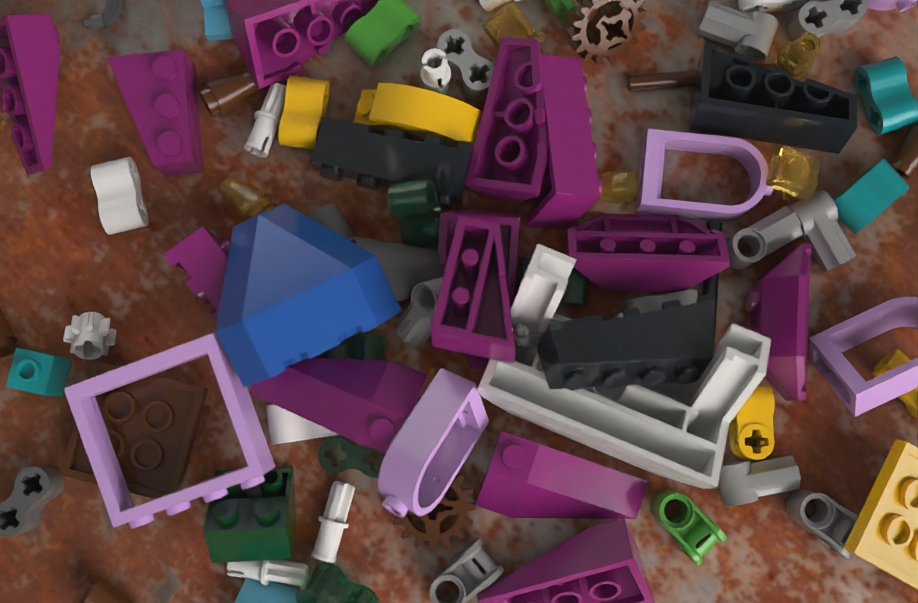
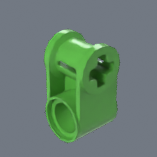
M666 489L659 491L652 498L650 505L652 515L673 537V541L696 565L699 566L703 562L701 557L718 541L724 542L727 539L722 530L685 495ZM677 499L680 503V511L673 519H667L664 514L665 505L670 500Z

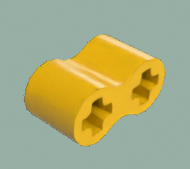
M294 75L289 76L286 85L284 109L279 124L278 138L280 145L314 150L322 119L325 117L330 94L328 80Z

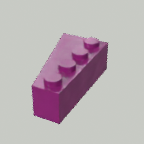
M541 54L548 161L540 194L532 198V212L525 213L526 227L567 230L600 198L602 183L601 179L597 176L595 162L597 148L596 144L592 141L590 127L592 114L587 106L585 93L587 79L582 72L581 59Z
M201 226L163 256L172 267L177 266L187 271L191 277L185 282L186 285L205 304H212L214 308L210 311L211 316L217 322L231 241L228 238L222 241L204 226Z

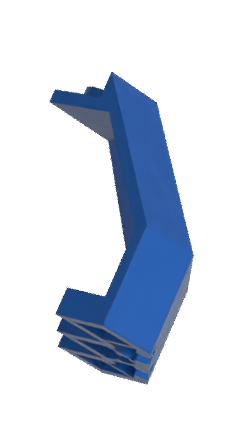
M285 203L233 227L215 332L243 387L286 371L285 368L305 358L311 359L340 345L342 340L360 331L364 333L379 326L402 311L376 255Z

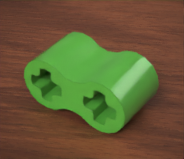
M379 0L369 13L358 19L349 28L344 40L370 67H375L383 62L398 44L415 32L422 18L404 0Z

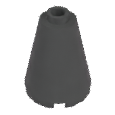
M356 236L344 237L376 255L398 302L411 298L412 289L416 284L444 276V266L441 265L438 250Z

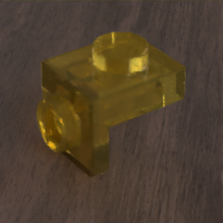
M514 1L506 3L481 25L498 50L502 37L537 39L540 44L547 39L543 31H535Z
M785 145L773 148L766 185L783 191L782 200L788 203L812 198L818 184L817 176L821 161Z

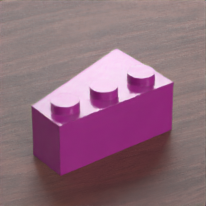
M183 49L107 57L153 166L165 176L204 173L196 68Z

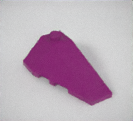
M305 358L285 368L286 371L252 384L249 393L352 441L386 453L416 407L428 374L391 360Z
M499 431L475 504L481 508L511 518L637 519L648 481Z
M625 518L607 521L599 526L585 529L477 594L479 603L655 602L636 541Z

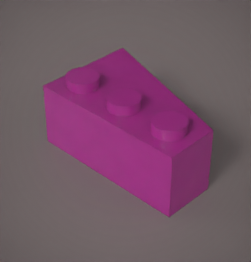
M464 216L458 217L430 329L433 347L514 363L515 343L500 223Z

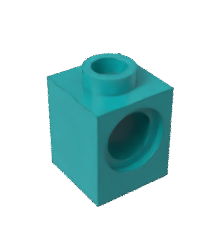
M16 348L5 387L44 396L63 397V388L66 386L73 359Z

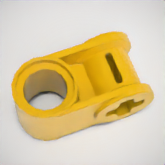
M758 385L729 423V449L738 459H764L774 449L773 415L775 401L771 386ZM745 438L756 439L757 447L745 446Z

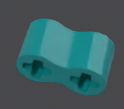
M891 57L856 68L854 73L855 87L864 102L867 122L874 134L879 135L917 124L918 102L910 91L906 68L899 57Z
M883 158L835 197L833 201L837 207L839 219L855 234L902 196L910 186Z

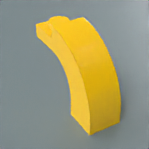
M378 83L377 89L362 90L353 122L370 125L375 131H383L390 128L425 138V135L441 137L442 143L454 148L458 147L459 141L471 142L474 149L483 112L460 100L427 89L394 83Z

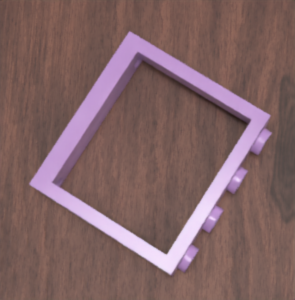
M216 333L206 335L63 388L113 528L128 522L131 529L155 520L154 513L165 509L168 516L192 507L191 500L202 496L205 503L216 500L228 494L227 487L239 483L242 490L256 486L265 481L264 474L275 468L247 386H242ZM208 355L248 466L134 506L95 396Z

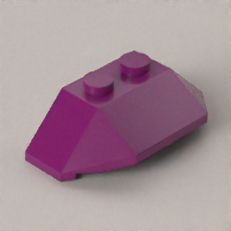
M601 213L584 221L577 227L568 228L566 234L568 256L576 259L574 268L602 290L685 291L728 268L730 264L723 232L715 229L710 231L703 225L678 215Z
M802 243L791 249L752 283V288H749L746 294V310L751 312L750 327L746 329L771 339L766 375L764 377L786 401H806L810 255L812 243Z

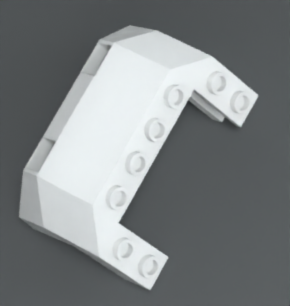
M537 245L510 310L512 331L516 324L520 323L528 327L530 334L544 333L548 324L571 320L556 314L555 311L568 283L567 280L576 259L543 245ZM732 323L714 349L713 359L696 382L690 384H680L679 382L659 383L654 386H644L642 384L622 385L617 388H606L605 386L586 387L579 390L549 389L538 356L537 347L519 346L514 339V363L490 359L477 392H479L481 397L516 417L655 475L703 489L718 488L729 423L766 375L771 339Z

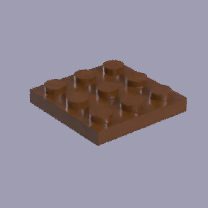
M92 360L87 379L120 368L121 366ZM151 375L95 396L130 493L157 498L182 488L209 388L158 375ZM74 422L60 475L98 484L76 422Z

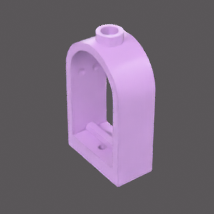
M647 129L641 139L635 212L678 215L687 218L716 221L732 220L756 205L763 195L770 196L772 194L775 180L774 173H769L766 160L761 152L743 139ZM665 149L727 155L735 158L746 168L750 177L751 187L747 200L742 204L729 206L661 199Z
M918 297L891 299L809 338V361L854 417L918 387V357L866 382L842 354V352L893 328H918Z
M440 368L391 443L380 468L378 490L380 495L385 498L382 505L394 515L403 518L409 510L416 515L423 516L434 509L448 490L489 423L480 394L477 392L476 383Z

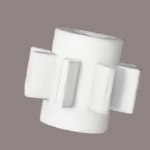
M85 312L80 316H72L71 325L66 326L63 339L64 342L71 343L70 353H74L76 356L86 360L96 359L101 355H108L109 346L115 345L116 330L109 329L111 319L105 318L97 312Z

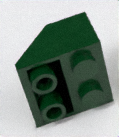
M293 466L275 467L263 475L264 482L242 490L240 483L227 487V495L209 502L203 535L212 563L292 559L296 531ZM215 470L214 477L233 470Z

